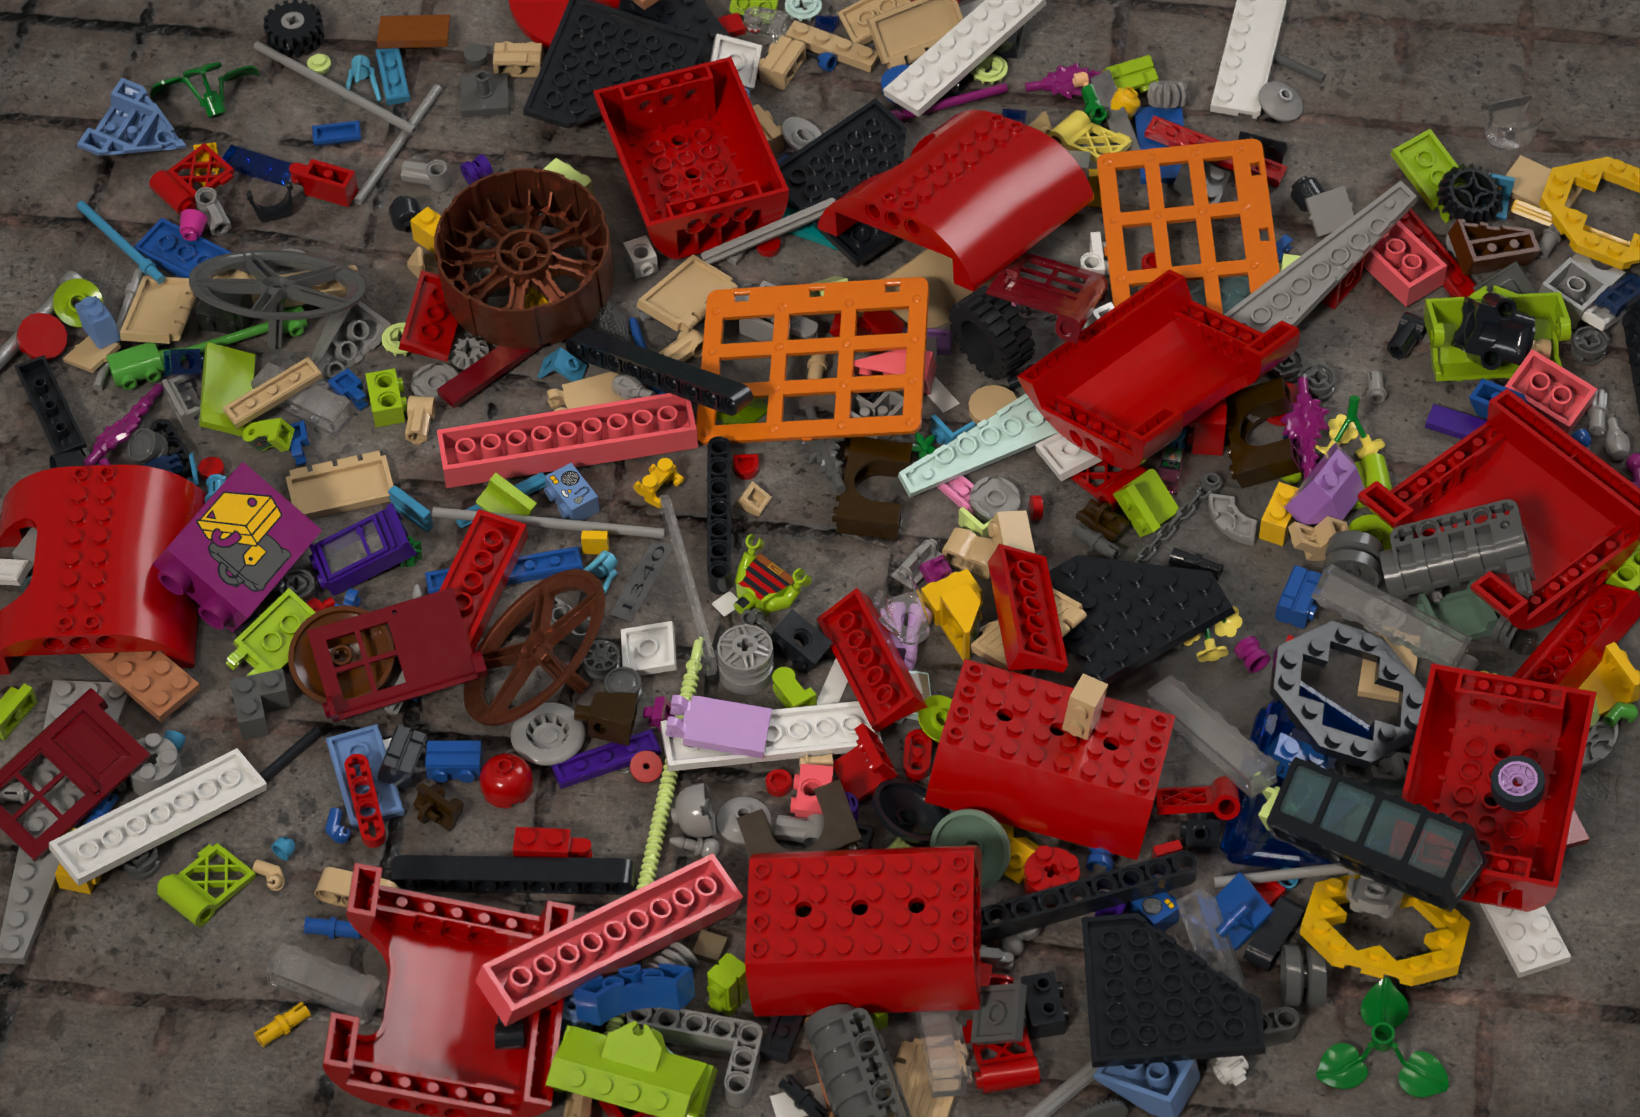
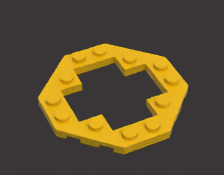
M1611 157L1552 168L1541 195L1539 206L1543 211L1550 213L1553 217L1551 222L1561 235L1565 234L1570 240L1569 246L1572 250L1620 270L1630 268L1631 264L1640 263L1639 234L1634 233L1629 247H1626L1618 242H1613L1597 234L1584 231L1583 227L1588 215L1565 206L1572 184L1595 192L1600 178L1640 193V168Z
M1345 875L1315 882L1299 934L1332 966L1343 969L1349 965L1361 968L1360 973L1383 979L1385 974L1396 977L1400 984L1415 986L1457 975L1470 922L1455 908L1450 913L1403 893L1399 909L1413 906L1438 931L1426 933L1423 942L1433 952L1396 961L1381 945L1357 951L1332 927L1346 921L1347 913L1339 904L1349 902L1346 897V889L1349 879L1353 876ZM1353 875L1354 880L1361 878V875Z

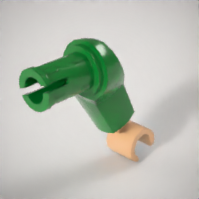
M1075 73L1072 79L1074 87L1083 86L1081 89V95L1085 102L1083 112L1088 115L1092 123L1096 125L1102 124L1107 116V111H1103L1104 107L1099 102L1093 84H1089L1087 73Z

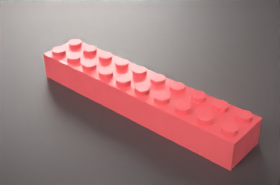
M670 393L437 430L446 488L489 482L495 472L504 479L538 474L540 472L556 471L569 463H572L576 468L698 448L697 428L691 401Z
M712 853L483 964L475 981L506 1027L574 993L573 990L581 984L600 974L605 978L617 972L618 968L627 967L671 945L673 942H677L734 914L743 896Z

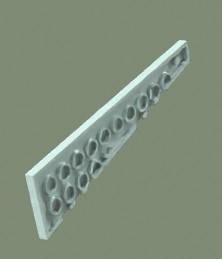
M1024 394L997 411L994 416L987 420H982L968 432L961 433L949 444L942 445L934 450L932 454L924 456L900 471L898 478L909 498L1031 448L1059 432L1042 416L1028 395Z

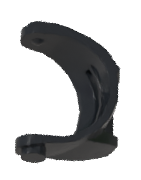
M285 181L287 194L281 202L274 206L266 207L256 204L251 190L247 191V201L250 202L262 223L292 215V182Z

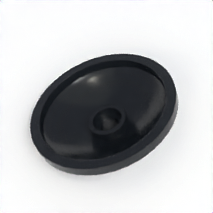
M885 780L877 786L872 795V805L882 825L893 835L910 843L930 844L935 827L947 816L943 807L925 803L927 793L925 788L908 780Z

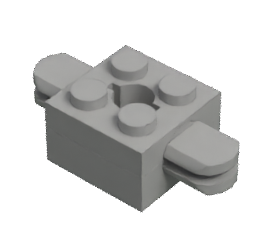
M763 280L759 287L776 285ZM749 295L736 296V302L749 301ZM807 315L791 316L789 340L818 338L817 322L808 319ZM774 317L739 319L741 334L760 342L773 341Z

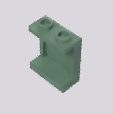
M1476 579L1468 581L1466 590L1443 595L1441 601L1436 603L1428 601L1425 593L1418 595L1417 604L1414 606L1415 614L1419 620L1422 619L1426 638L1432 641L1435 649L1492 634L1498 618L1495 611L1471 591V584Z

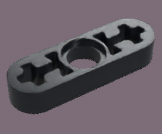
M166 419L154 421L150 425V429L161 434L160 430H163L167 435L168 447L172 445L179 447L173 453L167 452L168 456L178 454L185 466L182 471L176 474L185 479L191 477L192 470L189 452L173 425Z

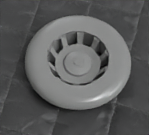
M552 702L543 703L529 714L514 721L511 729V743L517 754L528 762L538 765L559 764L573 757L582 747L586 735L584 722L574 720L575 711L566 705Z

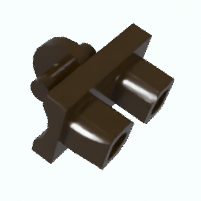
M1092 498L1082 510L1076 513L1077 520L1092 530L1104 534V537L1111 543H1114L1129 526V521L1111 511L1112 505L1110 503L1104 502L1100 504Z
M423 782L419 784L416 789L418 795L413 805L419 811L417 819L422 824L432 820L449 832L453 830L456 819L463 812L464 803L458 798H453L450 801L444 798V788L437 783L430 787Z

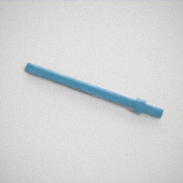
M84 201L77 203L76 207L139 265V269L146 276H151L158 284H162L165 281V276L157 269L153 261L142 256Z

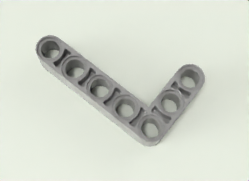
M644 1008L626 1013L628 1024L636 1021V1018H645L642 1021H636L640 1025V1030L644 1028V1024H647L650 1029L653 1028L663 1034L664 1042L731 1054L724 1080L726 1101L733 1107H742L749 1102L761 1059L760 1049L763 1044V1032L758 1023L687 1009L678 1011L668 1008ZM666 1022L673 1023V1024L670 1025V1026H663V1025H662V1024H664V1023H666ZM694 1027L700 1028L698 1031H691L690 1029ZM721 1032L728 1033L726 1036L717 1035ZM749 1037L755 1038L754 1041H746L745 1039ZM742 1062L750 1063V1064L747 1065V1066H740V1065H738L739 1063H742ZM735 1087L743 1088L741 1091L732 1090Z

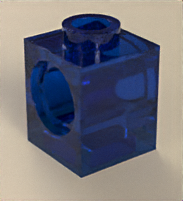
M170 349L164 351L165 377L201 374L204 358L203 355H200V349ZM182 356L189 360V367L187 369L183 368L180 364Z

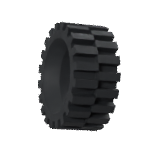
M984 285L953 305L949 310L951 314L948 318L952 322L950 329L956 334L953 336L955 342L960 343L961 347L959 349L963 354L966 353L969 363L971 365L974 363L976 370L980 373L984 371L985 377L1001 380L1033 358L1032 355H1034L1035 350L1032 347L1035 346V342L1030 338L1033 334L1031 329L1026 327L1028 323L1026 318H1022L1019 314L1020 309L1017 306L1014 307L1011 301L987 295L988 287Z

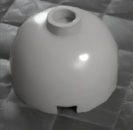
M697 783L685 787L676 798V807L671 808L673 823L679 824L681 830L690 837L706 838L716 835L715 813L712 812L710 804L712 799L706 783Z

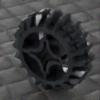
M1473 163L1468 167L1464 164L1458 168L1454 166L1449 172L1444 174L1438 184L1436 196L1440 198L1438 205L1444 206L1442 213H1449V220L1454 218L1456 220L1464 219L1466 223H1489L1490 220L1496 217L1497 212L1502 207L1501 201L1504 195L1500 193L1502 186L1496 185L1498 178L1492 179L1490 177L1491 171L1483 172L1482 166L1475 169ZM1458 183H1465V185H1459V187L1453 186ZM1486 205V207L1475 209V206Z

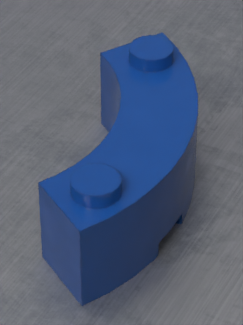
M659 963L658 968L641 969L640 964L618 968V974L603 978L600 974L573 990L577 1019L601 1026L615 1016L638 1009L668 1008L680 1011L696 997L692 968Z

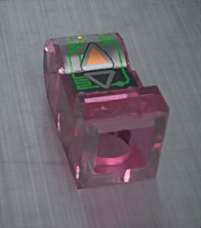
M1165 446L1162 449L1156 472L1161 480L1174 481L1172 486H1166L1170 494L1177 495L1184 449Z

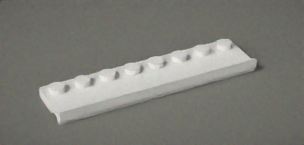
M1287 0L1236 1L1210 112L1234 116L1242 113L1253 115L1252 119H1257L1260 116L1262 107L1258 100V94L1261 87L1268 83Z

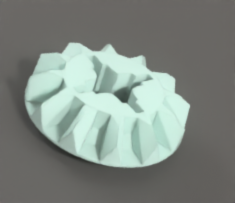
M786 0L785 11L787 15H790L791 20L797 18L801 22L803 19H807L810 22L812 17L818 18L819 12L822 11L821 0ZM800 4L804 6V8H807V10H803L802 8H800Z

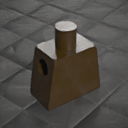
M597 692L594 694L591 706L576 704L574 720L588 722V735L592 738L629 746L637 716L638 693Z

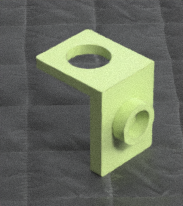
M964 507L959 509L958 524L963 529H970L979 537L992 538L988 534V524L990 521L983 525Z

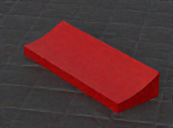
M478 509L439 590L453 588L472 653L476 650L528 539L527 524Z
M998 544L988 561V567L1008 671L1046 669L1063 673L1068 666L1046 556Z
M1602 583L1574 604L1512 677L1578 689L1601 663L1605 646L1613 642L1617 644L1640 617V596L1638 591Z
M855 588L816 619L824 635L833 642L830 647L872 729L877 733L909 714L928 708L872 600L860 589Z

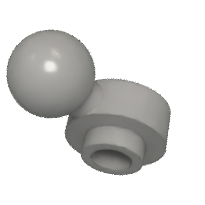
M1026 911L1019 913V915L1026 916L1030 914ZM1041 927L1005 937L1001 944L1002 951L1010 952L1014 957L1019 956L1024 948L1023 940L1036 938L1041 931Z

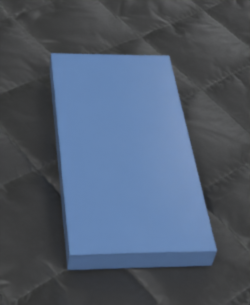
M378 724L326 738L352 830L359 828L344 763L353 754H362L368 759L383 821L405 815L397 786H394L393 783L388 784L379 781L377 778L386 753ZM359 764L354 765L356 776H362ZM360 785L356 788L355 792L365 794L369 791L370 787ZM366 807L360 814L371 816L374 814L375 809Z

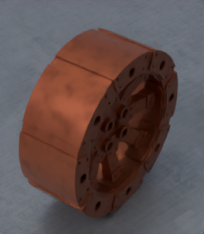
M518 168L485 176L457 194L452 199L450 206L445 208L437 224L434 237V251L446 305L455 320L465 330L475 337L478 335L483 337L485 342L517 349L539 348L541 344L551 343L552 345L572 337L593 322L598 316L597 312L600 308L605 307L610 297L614 283V264L606 215L598 200L588 189L577 181L566 178L563 174L544 169ZM517 225H525V228L513 231L507 229ZM543 226L562 230L551 236H545L541 233ZM488 238H492L498 243L497 247H492V249L476 250ZM572 246H581L587 260L579 259L578 261L563 257L560 251ZM490 267L491 272L486 277L469 287L466 281L467 271H473L474 268ZM560 274L576 278L581 284L577 290L566 295L554 283L552 276H559ZM510 286L509 303L506 304V307L497 308L486 304L488 298L499 288L504 289ZM531 288H534L538 293L541 292L548 302L525 309L526 295H529Z

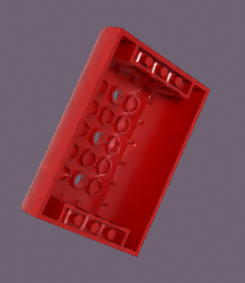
M732 57L593 91L595 101L649 237L654 246L665 256L676 260L700 254L782 218L788 203L789 189ZM678 141H681V142L684 143V144H682V145H675L674 143H675V142H678ZM696 175L697 178L690 179L688 178V176Z
M964 659L938 744L925 803L955 811L961 809L980 810L991 815L1002 824L1094 849H1106L1112 854L1138 860L1176 715L1105 696L1100 718L1089 738L1085 740L1081 737L1073 736L1062 729L1069 698L1074 690L1073 687ZM1007 715L1011 720L1002 721L997 716ZM1059 729L1064 734L1061 736L1054 735L1050 730ZM1104 744H1114L1117 749L1109 750L1105 748Z
M1431 663L1402 798L1414 805L1421 804L1434 813H1444L1459 823L1466 822L1476 830L1480 844L1490 849V851H1484L1488 863L1461 900L1529 912L1548 904L1556 895L1597 692ZM1505 749L1509 751V756L1521 755L1531 758L1540 765L1544 772L1545 790L1541 801L1534 808L1522 812H1513L1504 809L1499 804L1489 806L1485 803L1486 798L1493 797L1491 795V774L1493 769L1502 759H1505L1495 755L1497 750ZM1514 782V786H1517V787H1520V786H1521V785L1518 784L1517 782ZM1397 817L1388 854L1389 857L1398 861L1402 859L1416 824ZM1423 827L1408 865L1439 878H1444L1457 848L1456 841ZM1463 857L1451 885L1456 896H1458L1475 873L1480 863Z
M979 846L753 853L749 859L745 970L750 1002L755 1017L813 1015L823 1008L837 1004H848L856 1008H863L868 1013L980 1010L982 853ZM916 902H921L925 905V908L920 913H912L909 910L910 906ZM859 904L868 906L867 912L863 915L853 913V909ZM803 906H808L812 909L811 913L806 917H799L797 915L798 909Z

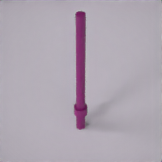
M1006 83L939 100L922 115L1006 93L1008 88ZM907 109L890 111L901 122L902 120L916 117L915 114Z

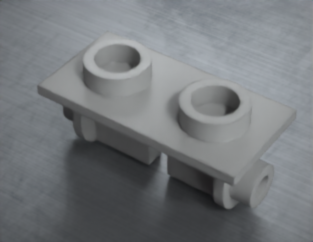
M932 538L924 540L891 577L912 590L924 578L919 570V566L942 555L936 549L938 546L937 542Z

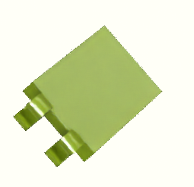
M1428 129L1394 148L1390 155L1430 209L1433 211L1438 208L1442 220L1448 223L1452 221L1449 220L1450 214L1442 213L1444 206L1438 205V200L1440 199L1436 196L1438 184L1445 173L1449 172L1454 166L1457 168L1459 166L1433 131ZM1458 183L1453 186L1459 187V185H1465V183Z
M288 588L234 640L233 644L237 649L228 656L226 665L234 671L245 660L254 668L247 676L284 668L289 663L288 652L295 632L307 618L316 612Z

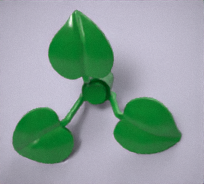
M208 63L200 68L196 67L183 72V77H173L157 82L151 87L150 96L152 99L154 95L177 83H186L199 100L201 107H205L208 118H214L226 113L223 104L225 100V81L247 75L260 76L258 69L252 65L231 70L218 78V94L217 90L211 91L205 73L221 68L222 63ZM201 74L207 93L203 94L204 99L189 81L191 77Z
M1388 977L1380 980L1369 990L1361 1005V1017L1367 1026L1373 1027L1371 1042L1368 1043L1364 1053L1359 1056L1354 1046L1346 1043H1337L1325 1051L1316 1071V1078L1325 1085L1336 1089H1352L1361 1085L1368 1076V1069L1362 1061L1368 1057L1371 1050L1376 1049L1380 1052H1387L1392 1049L1400 1063L1404 1066L1399 1072L1398 1080L1405 1093L1416 1098H1426L1444 1093L1449 1089L1448 1075L1436 1057L1424 1051H1416L1411 1054L1407 1062L1402 1056L1398 1044L1394 1042V1028L1404 1023L1408 1017L1409 1008L1405 997Z

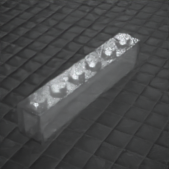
M1330 564L1324 570L1311 598L1317 600L1320 606L1327 609L1332 608L1340 612L1343 618L1349 621L1355 620L1363 624L1364 628L1369 632L1380 633L1387 637L1388 641L1397 646L1403 645L1410 649L1415 656L1423 659L1427 658L1435 662V664L1457 668L1473 639L1465 633L1333 564Z
M1170 675L1146 690L1148 708L1176 715L1172 730L1250 798L1255 797L1277 782V765L1273 758L1262 753L1253 741H1248L1242 736L1234 725L1228 724L1218 711H1213L1208 707L1200 696H1195L1184 682H1179Z

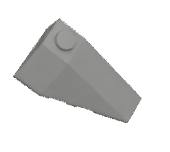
M361 301L347 310L331 314L311 357V360L321 371L323 378L312 385L321 392H325L329 388L327 380L345 369L351 368L362 360V357L370 350L377 347L381 342L383 332L391 323Z

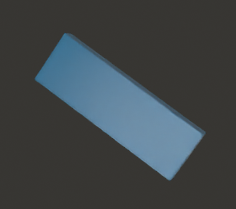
M399 48L375 49L387 106L410 102Z

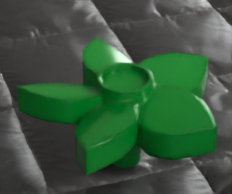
M919 432L915 433L916 443L913 444V452H917L918 460L932 454L936 450L933 446H930L934 441L935 435L927 436L924 439L922 434Z

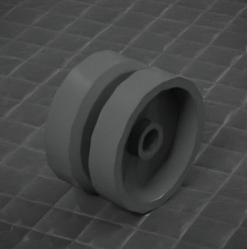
M1360 531L1335 533L1329 538L1326 546V558L1322 569L1323 580L1331 588L1347 594L1371 592L1378 586L1380 581V551L1384 550L1383 544L1374 536Z
M1309 944L1305 949L1303 962L1302 952L1298 945H1282L1280 980L1283 1006L1298 1007L1302 1002L1304 989L1305 1000L1309 1007H1324L1328 983L1326 959Z

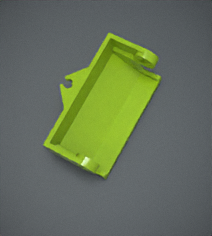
M1483 286L1468 297L1481 300L1488 293L1487 286ZM1493 286L1494 292L1513 300L1516 303L1517 310L1535 317L1534 340H1539L1540 338L1550 339V360L1562 367L1558 353V341H1570L1571 321L1561 292L1517 294L1499 286ZM1465 297L1425 299L1424 323L1430 340L1431 365L1436 382L1482 380V378L1486 380L1495 378L1510 379L1520 365L1502 361L1497 369L1487 370L1470 361L1466 352L1451 345L1454 332L1462 322L1461 308Z
M633 1021L608 1033V1035L567 1025L562 1044L553 1058L545 1085L554 1087L553 1091L558 1093L568 1091L656 1117H704L718 1069L707 1063L669 1053L663 1034L653 1028L650 1029L647 1024H644V1028L640 1030L638 1022Z

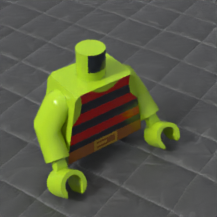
M750 534L745 541L749 549L742 556L735 579L737 596L739 598L733 604L735 610L742 615L745 609L759 608L764 613V616L771 612L790 608L802 590L800 588L811 584V576L805 575L801 580L805 570L798 568L794 571L793 576H790L761 553L756 556V551L763 549L764 541L759 538L758 543L753 546L752 543L755 535Z

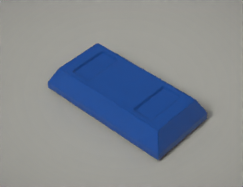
M360 121L312 126L313 144L315 146L352 143L361 140Z

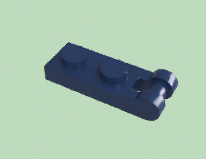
M1630 273L1603 291L1597 297L1595 305L1601 309H1608L1611 315L1618 317L1624 309L1640 298V277Z

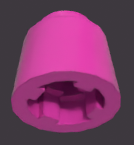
M195 209L182 211L180 214L179 230L182 237L188 241H195L200 238L208 220L207 216Z

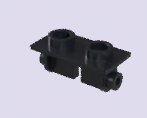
M1240 131L1238 140H1259L1263 146L1264 158L1280 164L1283 163L1284 154L1286 155L1288 149L1286 142Z

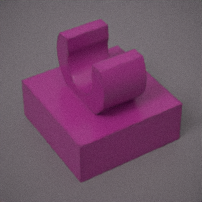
M944 555L926 561L919 566V570L927 584L942 580L953 573Z
M665 696L655 697L654 707L648 706L644 708L642 717L644 719L649 718L648 725L657 726L661 732V721H666L668 717H675V715L670 714L671 704Z

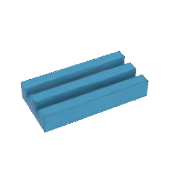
M395 485L388 490V494H390L389 499L399 513L426 533L433 528L431 511Z

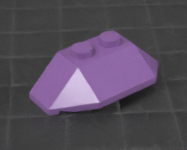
M1335 442L1284 508L1299 523L1305 525H1317L1327 516L1343 520L1358 501V493L1365 489L1354 460Z

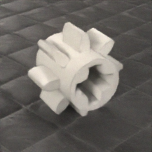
M1244 1056L1216 1058L1217 1062L1213 1066V1071L1221 1083L1225 1085L1229 1082L1230 1085L1233 1083L1237 1086L1246 1080L1245 1074L1246 1070L1249 1069V1065Z

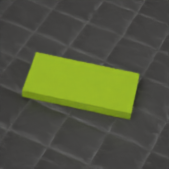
M207 342L204 351L199 426L243 437V432L251 424V421L236 429L224 413L222 407L253 390L255 354Z

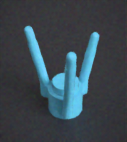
M364 55L353 57L351 69L348 70L345 88L350 90L354 77L355 82L359 83L360 80H364L369 76L376 99L381 101L374 68L370 67L369 58Z
M602 551L583 570L592 571L599 578L607 576L603 585L606 594L612 579L618 574L614 569L618 565V561L612 553Z

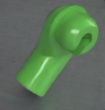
M1617 702L1603 720L1610 727H1614L1621 718L1623 720L1628 719L1627 723H1631L1638 717V709L1633 704Z

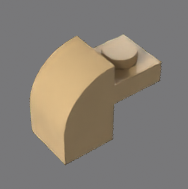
M1330 516L1324 518L1315 527L1298 522H1293L1288 527L1294 548L1304 551L1306 559L1309 561L1325 560L1326 546L1329 538L1335 533L1349 531L1347 522Z

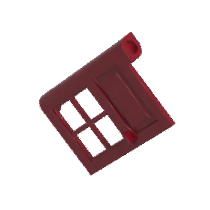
M1025 252L999 272L988 287L986 294L1058 315L1055 325L1056 334L1065 341L1077 344L1082 328L1100 300L1105 301L1108 281L1102 274ZM1028 262L1052 269L1053 272L1050 275L1026 268L1024 265ZM1020 271L1047 280L1045 283L1020 277ZM1059 272L1076 276L1084 279V283L1080 284L1057 277ZM1055 281L1081 290L1079 293H1074L1051 286V284Z
M452 587L307 630L327 700L326 703H322L326 719L332 718L333 723L488 676L481 650L472 653ZM388 623L396 650L368 658L360 631ZM355 633L363 660L334 668L327 641ZM398 656L406 683L377 691L370 664ZM365 666L372 693L344 701L336 674Z
M92 688L88 689L0 768V791L16 778L34 795L12 816L0 805V829L34 862L49 850V842L68 833L151 757V754L105 712L109 706ZM43 754L60 773L38 792L20 773L38 756ZM64 777H67L85 795L62 815L44 795ZM40 801L58 820L35 839L17 820Z

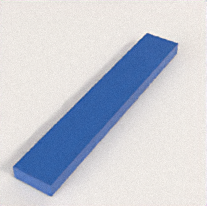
M579 546L519 556L506 585L546 579L566 570H583ZM450 568L425 572L428 594L440 590Z

